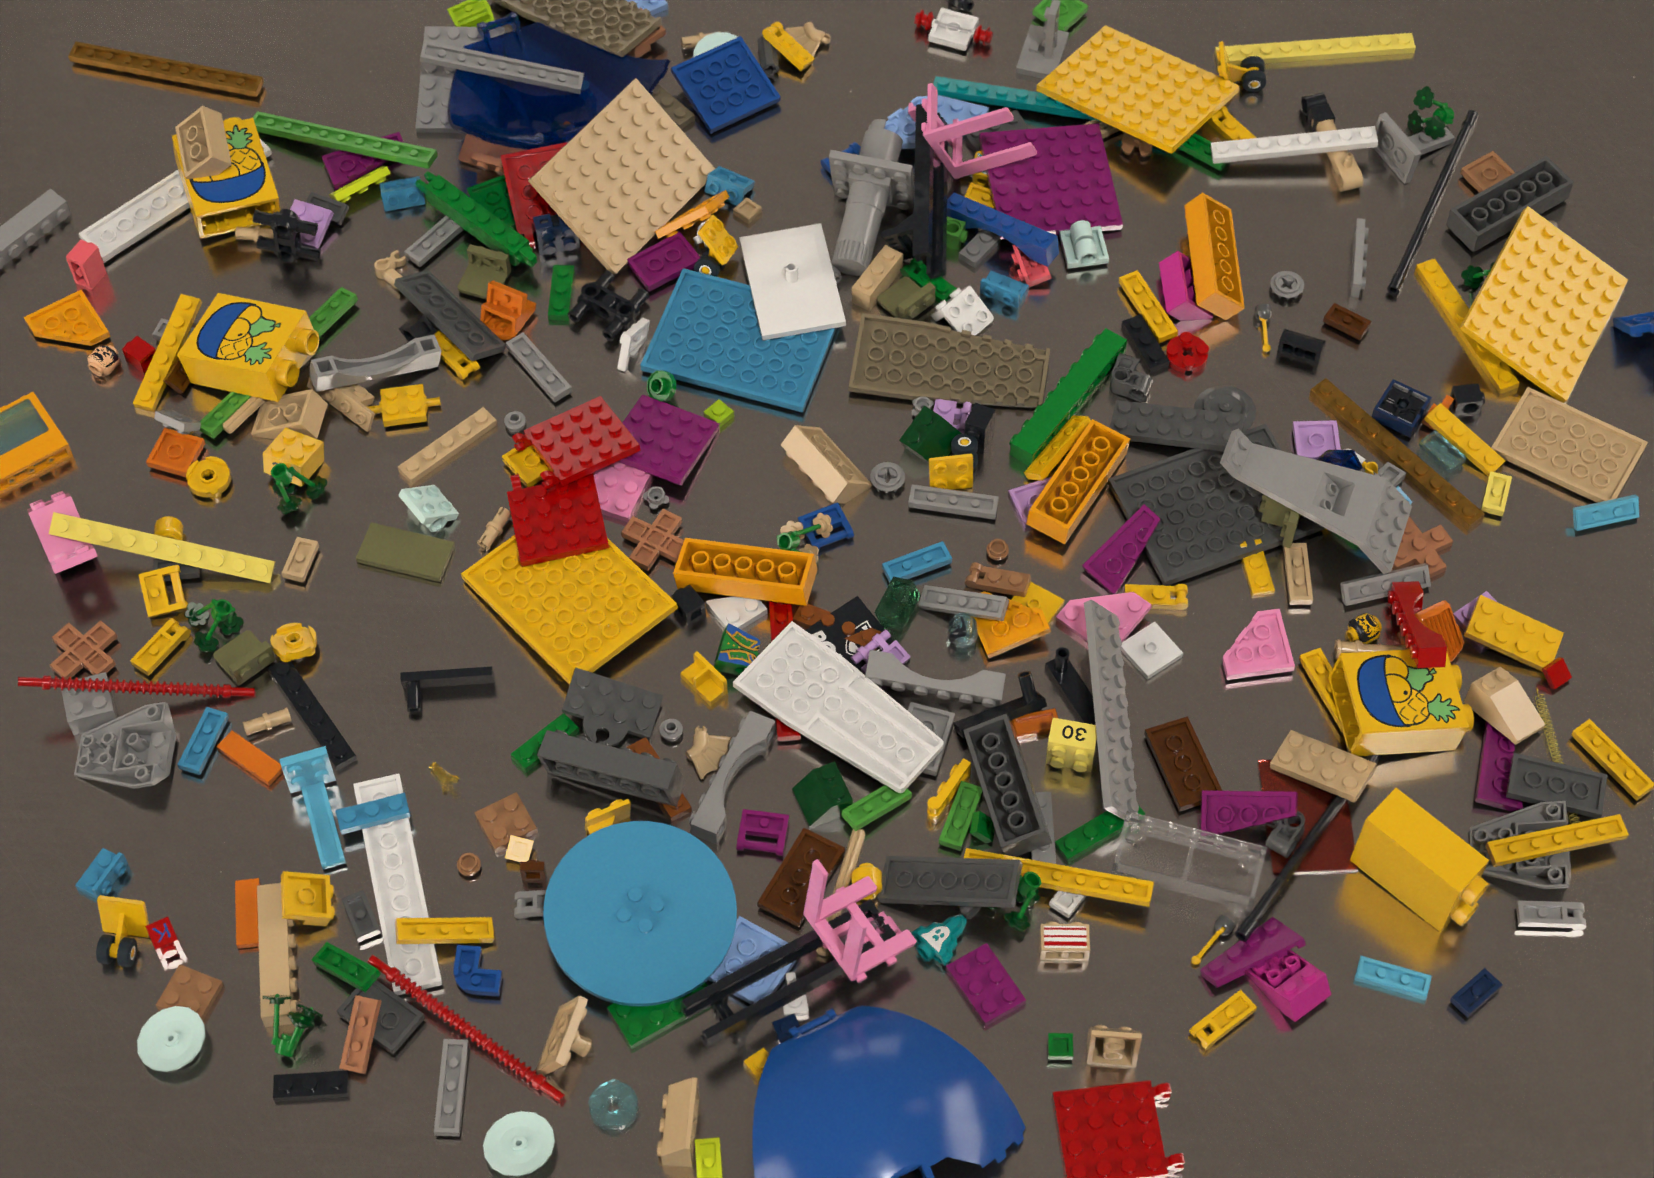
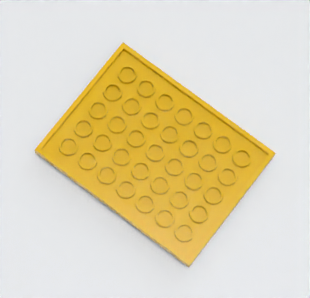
M1105 25L1037 84L1036 91L1172 154L1239 92V85L1229 80H1224L1222 77Z
M1527 206L1522 211L1459 329L1550 396L1564 403L1567 401L1628 279Z
M513 535L461 573L462 579L569 685L575 667L593 673L678 609L677 603L609 539V548L522 567L516 537Z

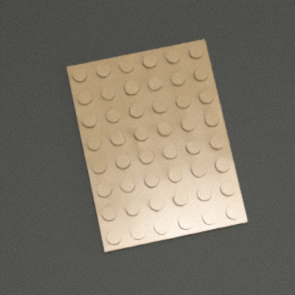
M635 78L528 182L602 265L615 275L628 262L627 259L635 255L656 234L654 231L665 225L706 184L708 174L715 168Z

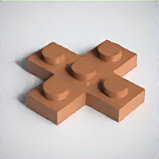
M662 509L651 525L632 516L621 532L623 538L638 544L629 556V559L646 571L650 570L659 555L677 563L684 540L674 536L682 523V517Z
M1409 517L1392 568L1397 570L1414 563L1415 565L1426 563L1429 568L1430 578L1446 571L1447 566L1437 552L1452 546L1453 540L1442 525L1422 533L1412 518Z
M101 620L84 635L70 623H67L52 636L53 642L65 652L50 664L51 669L61 678L64 676L65 679H68V677L72 678L83 667L93 675L104 672L108 673L116 664L103 650L118 638L117 634Z

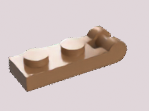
M974 562L969 569L970 575L965 579V585L970 588L1025 597L1031 582V575L985 567L980 563Z

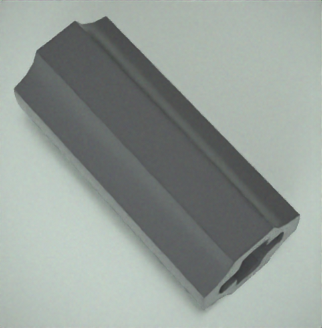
M762 35L760 38H757L761 68L767 76H771L779 71L776 48Z

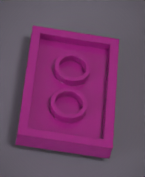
M678 232L627 259V265L650 292L680 276L683 268L688 270L694 269V265L700 256L685 237Z
M987 943L946 965L947 973L984 1027L1026 1004L1025 997Z

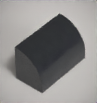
M1284 329L1277 352L1319 364L1326 341Z

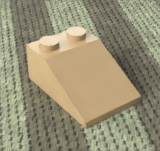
M313 389L283 395L279 402L266 400L259 408L251 435L259 438L276 439L286 427L317 439L328 403Z
M1502 667L1472 682L1463 703L1469 704L1474 712L1514 744L1520 743L1545 727L1544 721L1519 681Z
M1104 1025L1089 1027L1086 1064L1136 1068L1142 1033L1129 1027H1120L1118 1029L1108 1028Z

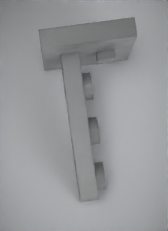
M1052 0L1051 6L1046 7L1044 19H1047V21H1045L1044 27L1030 25L1016 66V73L1044 79L1060 65L1069 39V32L1058 30L1059 0Z
M1385 112L1379 114L1375 125L1378 147H1374V149L1404 184L1411 182L1422 154L1452 144L1455 137L1447 127L1444 128L1446 135L1442 138L1438 137L1436 140L1432 139L1431 136H1427L1425 131L1407 137Z

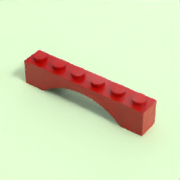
M1392 582V589L1388 591V603L1392 604V613L1396 615L1397 626L1401 627V636L1405 637L1406 648L1410 649V658L1414 659L1417 668L1445 667L1447 645L1443 636L1425 627L1415 616L1417 612L1422 610L1423 589L1420 582Z

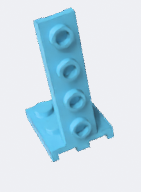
M326 746L279 759L290 794L302 790L322 869L345 864L346 861L325 787L326 783L336 781Z

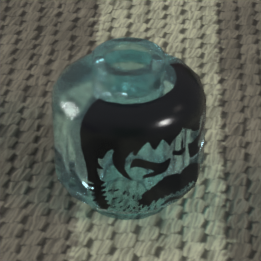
M966 613L956 614L948 623L950 642L962 649L974 644L978 639L976 620Z

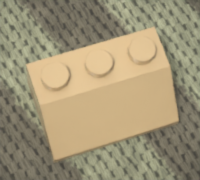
M201 106L175 127L186 179L219 175L232 165L222 113Z
M692 1077L669 1085L668 1094L663 1095L662 1108L666 1109L665 1117H661L660 1132L663 1133V1141H658L657 1156H661L662 1165L692 1167L700 1099L698 1078Z

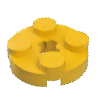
M209 456L205 457L206 460L193 462L186 472V479L190 491L195 495L216 499L229 487L231 472L224 460ZM210 474H213V475H212V476H213L212 479H210V480H205V478H204L205 476H209Z
M302 623L285 624L279 627L274 637L272 634L270 639L274 654L279 656L283 662H289L306 656L309 657L316 652V632L310 626L308 628L302 627Z

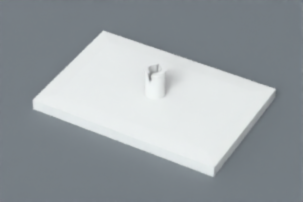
M821 223L739 237L762 340L846 326Z

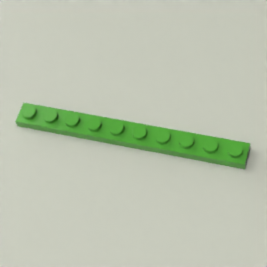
M258 111L253 116L257 132L421 168L429 169L438 156L436 149Z
M340 287L309 317L313 329L318 332L319 337L358 301L356 294ZM230 392L200 421V432L214 439L224 430L222 424L252 396Z

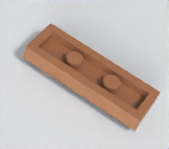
M355 995L340 1069L366 1074L382 1000Z

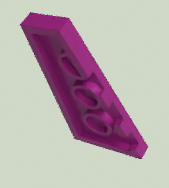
M400 132L380 137L403 142ZM343 150L322 156L324 166L335 190L389 161Z
M1144 504L1082 565V568L1111 595L1117 594L1159 525L1160 518Z
M1487 721L1475 802L1511 812L1521 810L1523 805L1520 800L1506 797L1511 761L1515 751L1514 743Z
M1202 790L1201 838L1297 817L1298 793Z
M1271 917L1256 928L1246 942L1238 941L1201 968V976L1218 988L1245 975V970L1249 968H1259L1266 965L1265 961L1274 956L1280 958L1287 955V950L1295 946L1298 949L1306 946L1305 939L1276 918Z

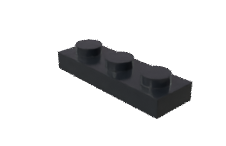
M1141 314L1122 321L1121 326L1149 373L1169 366L1167 356Z
M348 1070L274 1075V1102L349 1097Z

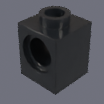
M425 315L412 316L399 328L408 342L414 338L434 335L437 332Z
M1479 383L1453 386L1450 397L1454 398L1451 404L1453 414L1455 416L1479 414L1482 405L1485 404V394L1481 392Z
M690 584L684 588H679L671 595V598L678 605L676 612L687 626L706 615L705 602Z

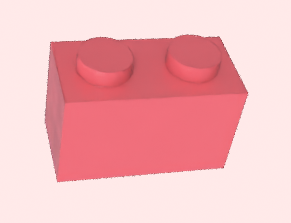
M81 239L66 256L75 283L91 291L107 274L99 248L92 242L88 243Z

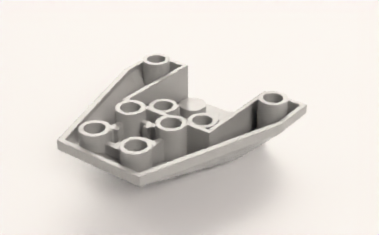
M160 702L144 705L81 734L74 775L79 778L133 789L154 786L170 776L176 732L168 703Z
M1566 801L1540 802L1470 827V846L1489 860L1482 875L1541 889L1569 888L1571 880L1570 851L1493 867L1485 847L1489 841L1569 825Z

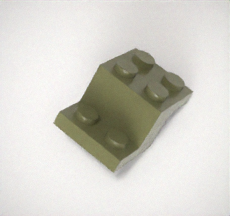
M1263 494L1259 512L1263 513L1261 522L1282 527L1280 537H1284L1282 546L1291 548L1301 514Z

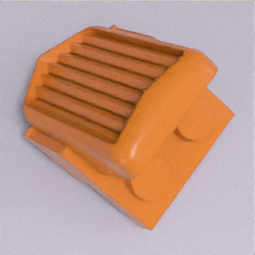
M492 280L488 283L487 302L481 305L480 320L500 340H511L516 337L527 320L535 312L536 303L527 299L528 294Z
M1443 600L1417 612L1415 616L1425 627L1443 636L1447 645L1449 660L1453 662L1462 650L1465 641L1463 640L1459 625L1456 624L1450 604Z

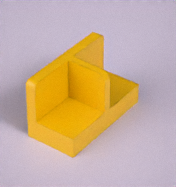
M696 651L693 654L694 663L684 669L680 676L711 707L728 693L727 680Z

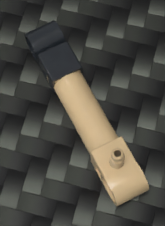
M1323 92L1302 96V110L1305 116H1308L1307 121L1313 132L1337 130L1334 124L1336 118ZM1347 150L1326 152L1332 165L1331 172L1341 192L1363 186V176L1352 153H1348Z

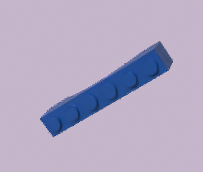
M955 192L947 199V217L965 221V229L978 228L993 232L1014 244L1029 259L1047 267L1058 256L1059 245L1057 235Z

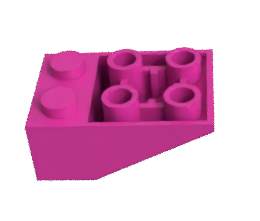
M1289 949L1287 950V955L1280 958L1274 956L1265 961L1266 965L1259 968H1249L1245 970V973L1280 1012L1296 1022L1332 994L1326 974Z

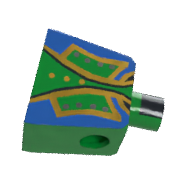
M728 623L722 633L713 667L720 672L740 675L760 655L758 653L760 640Z

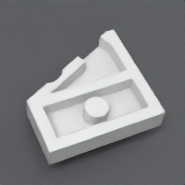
M641 318L630 329L622 333L620 338L622 345L617 369L624 372L628 369L629 356L635 358L640 347L647 339L650 320Z
M733 596L706 601V607L724 629L729 623L742 630L768 614L765 605L757 599Z

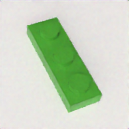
M961 781L939 838L940 845L959 851L962 850L972 823L973 813L976 812L983 795L982 787Z
M884 785L843 809L841 816L857 831L910 800L912 792L907 788L903 793H898Z

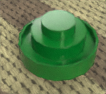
M664 370L653 372L647 381L649 397L662 402L672 399L676 391L674 376Z

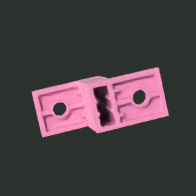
M63 491L51 495V500L43 502L40 499L29 504L31 508L27 509L55 574L98 557L91 543L49 534L53 512L80 518L69 493L65 494Z

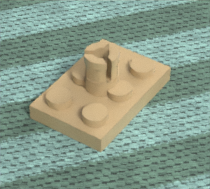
M578 996L559 1007L536 1068L537 1073L544 1076L566 1066L571 1057L569 1051L581 1057L587 1055L592 1045V1039L580 1035L577 1029L579 1023L586 1016L587 1009L585 1007L588 999Z

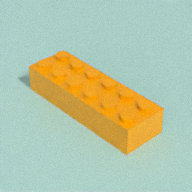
M1201 193L1184 205L1196 303L1199 307L1214 315L1228 320L1245 309L1231 208Z
M1092 419L1029 509L1026 524L1066 544L1108 482V478L1113 475L1127 454L1130 438Z
M685 538L673 575L677 589L684 588L690 584L696 592L807 606L817 573L815 556L812 553Z

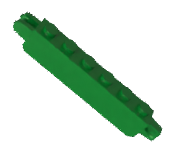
M427 171L424 176L429 182L428 184L419 179L416 181L415 185L426 195L428 202L493 251H501L508 254L510 263L513 266L523 262L532 268L537 263V256L532 252L533 249L529 245V240L439 174L435 176Z

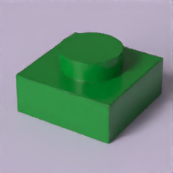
M981 811L974 812L970 834L984 843L992 842L995 829L992 818Z
M1048 1033V1060H1073V1033Z

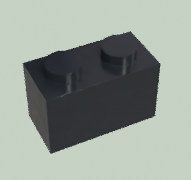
M975 403L965 421L964 433L977 439V452L984 454L994 435L995 409Z

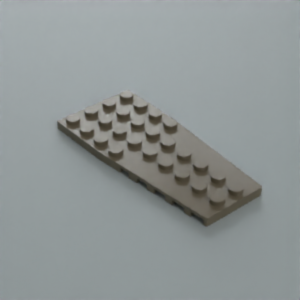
M491 0L529 20L621 57H624L662 25L661 17L655 18L651 16L649 10L646 8L641 10L634 1Z
M862 313L848 391L908 400L927 397L935 402V399L957 401V403L970 402L971 404L978 403L981 405L1036 408L1038 405L1042 406L1050 349L1041 350L1033 348V345L1027 343L1025 346L1013 344L1012 340L1008 339L999 341L992 339V336L983 335V337L971 335V332L966 330L957 332L951 330V327L923 321Z

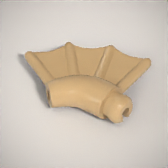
M807 22L801 27L785 29L813 57L820 44H829L831 40L830 34H825L824 31L815 29L812 22Z
M697 726L694 729L693 746L685 752V755L693 762L699 778L703 780L709 772L719 770V762L723 755H727L728 745L732 737L708 735L705 726H702V728Z

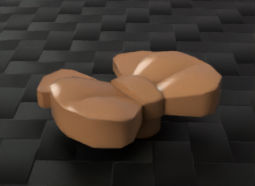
M1125 133L1122 137L1121 150L1125 154L1130 155L1134 147L1139 148L1140 156L1142 157L1152 153L1153 145L1128 133Z

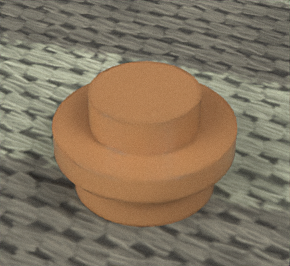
M994 539L987 545V555L993 560H1002L1009 553V547L1002 539Z
M465 853L458 859L457 868L462 875L472 876L480 870L481 862L477 855Z

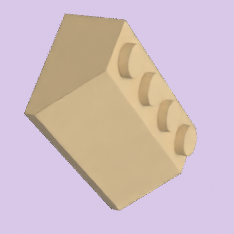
M795 425L781 444L786 450V455L796 461L799 469L812 479L813 485L821 489L825 493V498L831 503L846 504L872 486L871 482L820 427Z

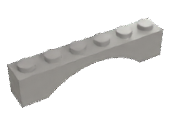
M435 335L414 338L393 351L374 357L345 359L327 356L312 359L309 376L315 391H324L438 367L441 349Z
M870 650L865 674V678H869L879 687H882V685L891 686V689L895 691L913 690L918 695L936 694V697L940 699H950V697L958 698L963 703L981 702L986 707L1000 705L1006 676L1005 673L982 670L962 679H933L910 670L892 653Z
M752 711L749 712L746 718H742L737 736H733L729 743L730 750L727 755L722 756L719 762L720 769L717 774L714 773L712 775L707 793L704 792L699 800L700 806L697 812L694 811L689 819L691 835L716 845L727 826L724 798L731 778L746 761L767 750L776 732L775 720Z

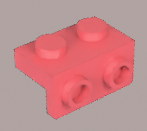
M1012 245L1015 253L1011 255L1015 265H1020V269L1017 272L1021 282L1025 280L1027 285L1032 287L1052 279L1047 266L1029 259L1018 247Z

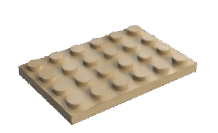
M1527 387L1491 448L1503 459L1598 503L1618 498L1648 442Z

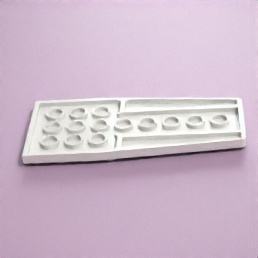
M793 621L733 681L734 688L785 725L898 793H903L943 750L944 742L940 737L873 681L865 678V675L844 657Z

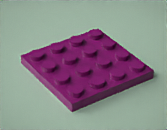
M642 394L622 422L640 444L641 451L618 462L682 486L719 431L720 423Z

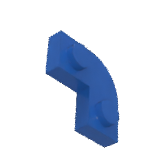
M457 945L453 968L457 985L469 994L499 997L503 975L502 970L479 969L482 955L481 946Z

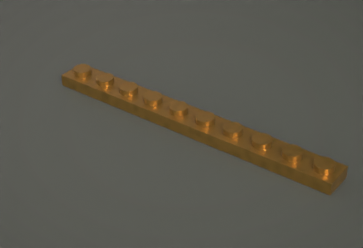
M76 41L68 55L71 62L255 97L258 96L264 83L261 76Z
M1327 378L1310 390V395L1389 463L1405 471V477L1467 530L1484 518L1485 513Z

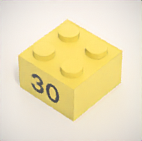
M1053 718L1048 739L1046 764L1055 768H1071L1077 772H1091L1097 743L1096 725Z

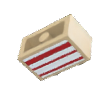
M1047 922L1046 924H1041L1039 934L1040 961H1089V924L1072 922L1070 924Z

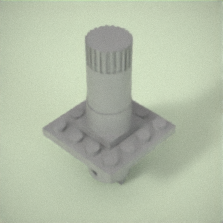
M885 119L872 121L868 130L865 131L859 155L830 150L829 154L834 194L841 198H847L845 213L831 265L847 275L861 276L870 265L886 206L892 205L902 210H914L913 166L898 163L903 140L896 133L885 129Z

